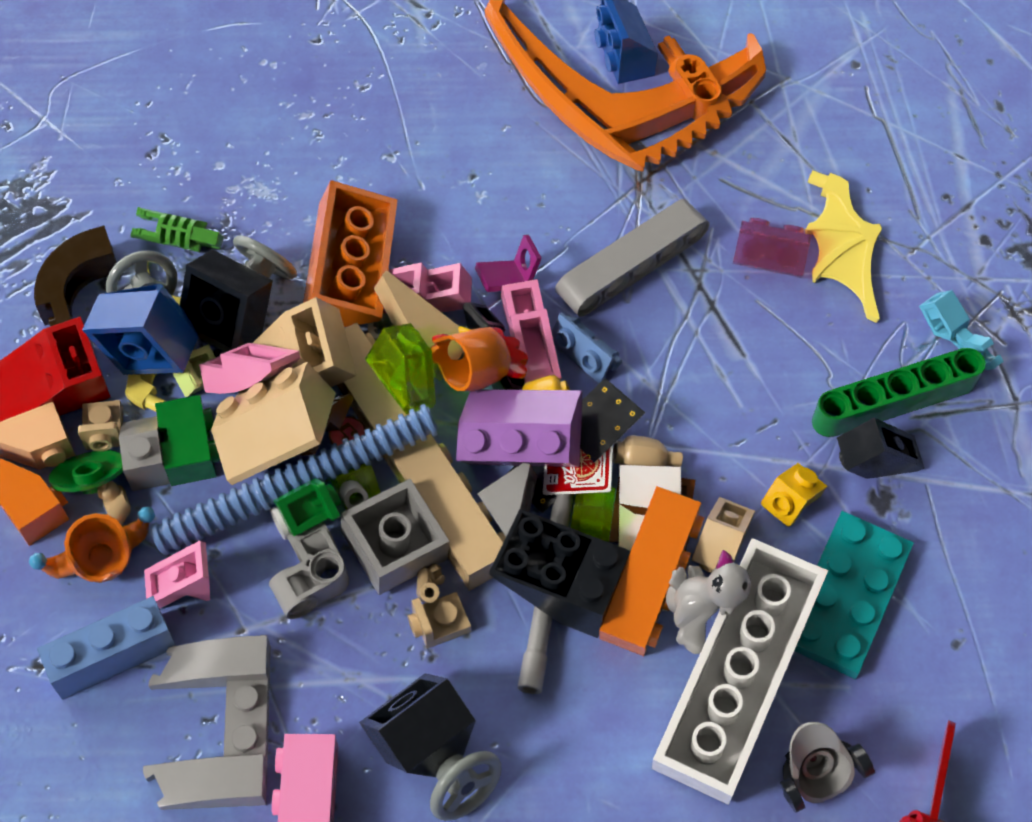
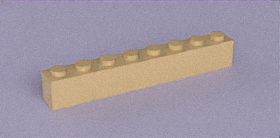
M357 322L344 328L357 376L337 386L343 395L350 394L354 398L351 408L358 419L363 422L366 429L369 428L373 431L376 429L377 424L380 423L384 426L390 418L395 421L399 419V414L409 415V410L414 409L413 407L415 406L413 397L405 386L400 388L395 381L397 376L391 363L387 359L382 361L377 354L379 349L373 336L369 332L364 334ZM432 434L426 436V441L418 439L415 441L416 445L411 446L409 443L404 446L405 450L400 451L398 448L393 451L394 455L388 456V454L382 456L399 483L411 478L450 541L448 559L470 591L493 578L489 575V571L506 536L502 532H495L490 524L492 518L483 502L476 503L470 494L472 488L468 479L462 472L457 474L451 463H453L447 447L443 443L438 445Z

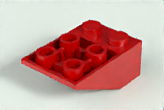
M81 316L43 329L0 360V422L50 402L54 403L61 416L82 408V404L100 402L111 398L91 340L82 331L84 323Z

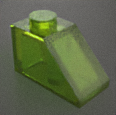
M411 323L383 328L365 360L405 414H409L411 409H414L415 412L420 410V405L425 404L426 407L428 406L429 409L433 408L436 404L432 350Z

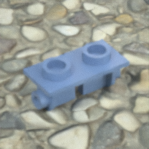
M562 312L559 313L552 330L554 345L597 383H600L605 378L609 368L614 371L622 363V360L619 358V352L613 350L601 339L595 341V334L581 323L578 317L566 316Z

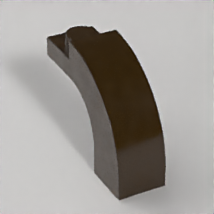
M104 225L81 232L67 239L52 251L42 264L35 281L34 300L44 326H53L73 319L72 306L77 294L89 283L108 277L111 269L117 263Z

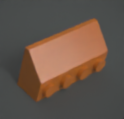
M330 180L319 202L303 303L317 297L339 308L344 327H348L356 322L358 325L378 322L382 319L383 305L374 287L384 272L389 269L398 199Z

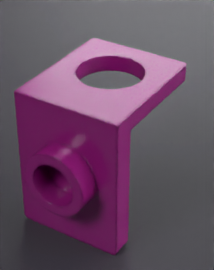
M523 235L514 260L477 262L475 270L487 292L501 291L502 285L533 280L541 262V256L531 237ZM527 250L530 254L529 268H527L525 262V254Z

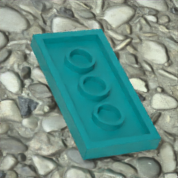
M841 511L817 566L828 570L794 651L856 680L914 542Z

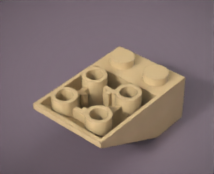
M317 297L285 311L253 342L254 344L299 351L300 359L291 368L293 369L308 362L330 387L357 376L340 309ZM272 377V378H270V379H268V380H266V381H263L262 383H265V382H267V381H269V380H271V379H273V378H275V377Z

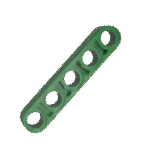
M961 348L823 393L818 400L812 416V426L822 436L835 437L854 429L872 418L885 421L968 394L973 391L985 369V359L975 349ZM894 390L900 391V392L903 393L904 395L898 394V393H896ZM860 401H865V402L869 403L870 405H865V404L861 403ZM826 411L833 412L837 416H831Z

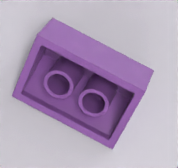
M488 389L470 391L458 421L456 461L469 465L519 466L522 463L531 464V466L579 467L582 391Z

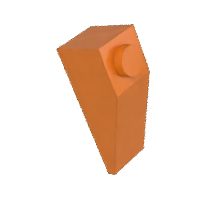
M0 458V506L30 546L69 520L63 509V506L68 501L61 491L48 487L40 475Z

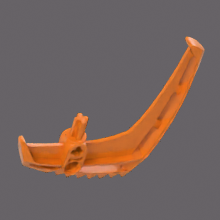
M489 0L485 9V18L497 39L526 82L545 105L587 143L610 158L642 172L646 162L660 165L661 154L676 157L677 147L691 148L692 138L705 139L706 129H719V119L731 118V108L742 106L763 81L766 74L762 48L752 33L747 35L746 48L710 67L700 57L685 54L676 39L671 38L669 35L664 37L663 42L658 43L657 48L669 64L668 72L673 79L672 82L648 90L610 93L584 78L549 50L507 7L505 0ZM506 22L509 24V26L512 28V30L515 32V34L518 36V38L521 40V42H522V43L524 44V46L527 48L526 51L523 49V47H522V46L520 45V43L517 41V39L515 38V36L513 35V33H512L511 30L509 29V27H508V25L506 24ZM535 61H538L566 90L565 94L534 63ZM575 103H579L608 129L604 130L576 106ZM690 118L695 120L672 136L642 150L636 151L629 145Z

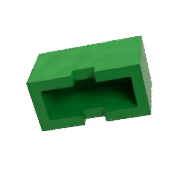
M201 395L155 403L160 433H163L164 442H161L164 469L171 486L216 478L214 463L221 462L215 441L210 439L209 431L214 423L212 408H204Z

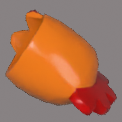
M460 326L458 327L459 333L437 334L432 337V342L435 345L427 352L429 361L438 364L444 380L456 391L484 389L498 382L506 375L512 378L523 379L527 373L525 365L528 363V355L519 350L520 341L515 337L504 336L503 330L497 327L471 330ZM451 340H455L464 350V356L461 360H453L448 355V346Z

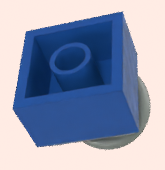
M138 251L118 261L107 277L106 293L98 295L82 329L123 375L184 373L199 337L184 310L172 297L178 281L176 268L169 258L159 252ZM147 262L157 263L165 270L166 283L159 282L149 275ZM134 265L135 275L132 277L130 285L123 290L117 291L120 276L126 269Z

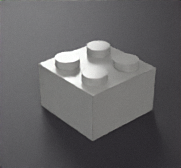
M411 478L341 513V532L378 595L417 576L418 571L423 567L428 568L433 564L438 565L447 560L450 541Z

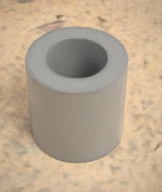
M355 480L344 482L339 489V497L348 509L368 500L367 492ZM358 492L354 498L349 499L353 493Z

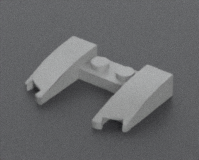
M267 635L205 640L168 647L166 653L171 658L160 676L152 675L149 680V688L155 690L226 687L224 757L192 759L143 766V774L146 780L149 782L156 778L164 795L157 802L160 810L266 805L271 646Z

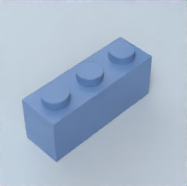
M151 596L38 647L37 651L50 684L63 700L165 653L168 647L176 645L154 596Z

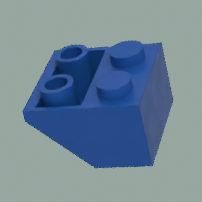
M601 0L600 5L596 7L599 26L595 29L594 35L597 47L604 50L605 64L608 72H613L618 84L655 76L658 53L637 6L627 0Z

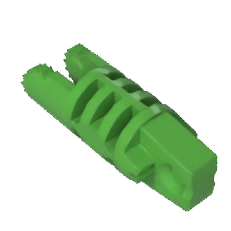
M140 207L137 208L136 216L143 220L158 223L156 232L143 228H132L131 238L199 253L202 246L221 249L223 235L206 229V222Z

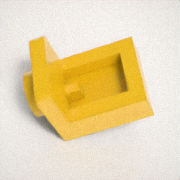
M797 463L775 479L762 499L761 505L783 524L790 527L795 523L803 509L821 497L827 485L819 480L816 473L811 469Z

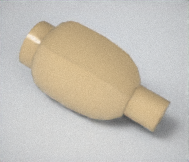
M631 435L627 436L623 441H616L613 446L612 462L616 464L681 467L683 454L681 452L668 451L663 443L653 438Z

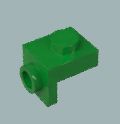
M316 478L273 500L290 535L293 537L328 518L334 521L341 517L336 507L341 502L334 487L330 483L325 485L323 481Z

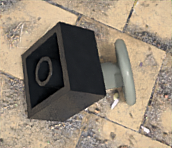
M243 235L236 236L233 239V244L249 261L246 260L244 265L213 249L186 264L180 299V307L193 324L199 336L198 338L225 352L247 343H253L262 334L273 280L269 279L272 273L284 279H294L297 276L296 268L287 259L266 245Z
M425 673L359 722L387 764L406 773L437 778L438 782L430 798V809L433 815L440 820L452 821L471 813L489 797L499 781L501 762L497 755L489 751H479L463 757L476 720L448 678ZM481 764L489 766V771L477 774L472 769V767ZM475 789H478L470 798L462 802L465 797L469 796ZM448 791L451 796L443 805L445 794Z

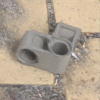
M324 521L295 537L290 534L286 536L300 563L278 572L269 582L272 592L288 619H297L308 614L317 606L341 595L349 585V576L343 558ZM328 569L338 570L337 574L332 578L323 579L320 577Z

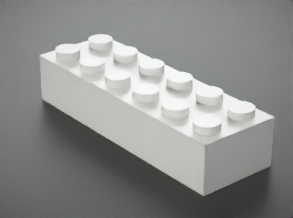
M753 538L740 563V566L749 573L751 579V591L748 598L739 604L732 614L727 612L725 615H721L719 610L652 763L653 770L728 805L828 572L826 569Z

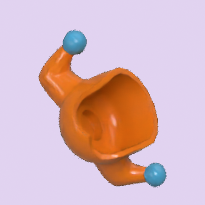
M142 507L138 512L139 518L126 526H122L118 520L107 514L94 513L85 515L76 520L68 529L64 541V552L46 558L43 553H34L30 557L29 564L33 569L42 570L50 577L56 579L76 574L89 582L103 583L111 581L122 574L129 564L132 549L147 537L149 523L155 518V512L150 507Z

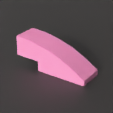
M421 262L388 270V272L440 312L461 310L465 302L471 303L472 277L461 263L427 270Z
M538 279L502 285L501 299L510 336L520 341L519 350L528 355V363L525 365L527 373L523 378L524 384L549 375H555L561 380L562 377L547 309H544Z
M254 343L244 344L199 364L204 390L206 393L225 394L250 388L254 384L275 377L284 369L291 367L300 359V354L297 350Z

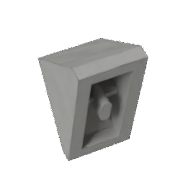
M522 463L477 493L505 536H507L519 509L530 511L537 481V475L531 464Z

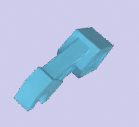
M953 290L936 293L919 305L933 334L951 341L958 349L972 348L980 352L986 362L984 370L994 369L1004 362L1001 355L994 356L988 351L987 348L994 344L991 338L978 334L973 335L967 330L970 318Z

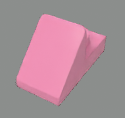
M198 541L144 570L146 599L154 596L159 609L186 595L205 601L210 600L206 542Z

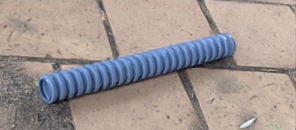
M422 404L420 405V410L415 412L414 409L409 410L410 414L407 416L399 414L398 420L393 421L390 418L387 420L386 425L382 426L379 423L373 431L369 428L365 429L364 435L360 436L356 433L353 435L354 439L349 441L345 438L342 440L343 444L339 446L334 443L331 445L332 449L330 450L322 448L320 449V454L309 455V459L305 461L303 458L297 460L298 464L294 466L292 463L286 464L287 469L285 470L277 468L275 469V474L266 473L262 480L255 478L251 485L243 483L241 484L242 489L232 488L230 489V494L221 493L217 500L213 497L209 498L208 504L198 503L196 504V509L193 510L189 507L185 509V514L183 515L178 512L174 514V519L172 520L167 517L162 519V524L160 525L157 522L151 524L150 532L157 549L164 556L171 553L170 549L174 548L178 551L182 549V544L184 543L187 546L193 544V539L195 538L200 541L204 539V534L208 533L211 536L216 533L215 530L218 528L221 531L227 529V524L229 523L232 526L238 524V519L240 518L243 521L248 520L249 514L253 513L257 516L263 508L266 511L270 510L271 505L274 504L273 500L314 478L323 481L326 485L328 479L338 480V475L343 473L344 476L350 474L349 470L353 468L355 471L361 469L360 465L364 463L366 466L372 464L371 460L377 459V461L383 460L382 455L388 454V456L394 455V450L399 448L400 451L405 450L404 446L409 443L411 446L416 445L415 441L418 439L426 441L427 435L437 436L439 429L429 407Z

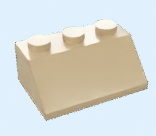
M308 362L293 369L288 367L281 371L277 377L265 383L258 382L250 387L247 392L235 398L230 396L218 405L216 409L217 415L211 431L226 480L231 485L321 444L336 392Z

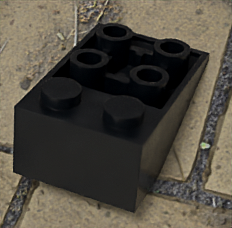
M519 509L489 571V575L560 624L598 638L600 627L631 551Z

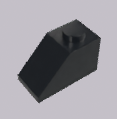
M872 418L837 437L841 450L839 452V459L843 467L847 471L866 479L917 472L924 469L914 435L879 419Z

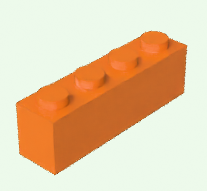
M656 486L600 627V640L641 656L645 655L648 646L656 648L663 629V625L657 623L662 609L670 611L666 603V594L670 587L669 581L672 578V571L677 570L679 567H683L686 570L691 556L690 552L685 551L690 537L698 538L705 517L699 515L701 502Z

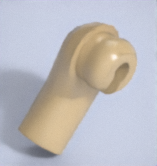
M110 481L100 486L97 494L100 499H103L102 502L107 515L115 518L123 525L130 514L131 505L124 488Z
M433 564L428 568L423 567L417 573L416 594L423 603L434 602L439 597L440 592L437 585L443 584L445 580L439 565Z

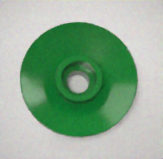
M112 450L92 451L67 459L56 466L49 474L50 486L61 492L97 493L100 486L112 481L123 472L121 453Z

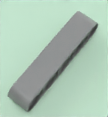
M680 199L567 272L556 284L555 292L578 316H585L700 240L707 232L710 222L686 199Z

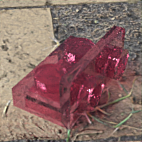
M750 218L749 222L742 221L733 264L802 278L812 235L805 234V229L799 226L784 225V228L780 229L771 227L770 222L767 220Z

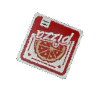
M613 445L596 462H593L580 449L579 467H545L543 494L610 492Z

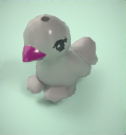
M725 550L721 552L716 568L709 577L704 576L700 567L693 565L688 567V579L686 570L683 567L672 571V578L669 581L670 587L666 594V603L669 610L674 613L676 627L680 628L676 641L684 645L693 654H700L705 644L708 619L719 608L721 615H725L727 612L732 614L735 608L748 598L751 591L749 573L746 569L734 563L732 556Z

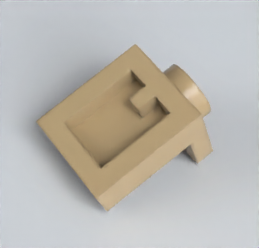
M120 400L82 404V425L78 426V435L85 450L107 451L112 447L120 446L119 434L123 423V406Z
M457 592L438 598L431 603L422 604L420 598L411 600L413 614L407 615L414 637L422 636L427 649L471 632V624Z

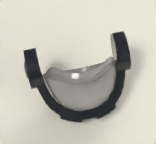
M808 722L799 726L791 738L789 752L785 755L786 761L783 765L784 780L780 782L785 799L793 811L797 813L806 808L803 799L811 803H821L837 796L841 792L843 793L854 779V767L864 778L875 774V770L869 756L860 744L851 746L840 740L828 725L819 722Z

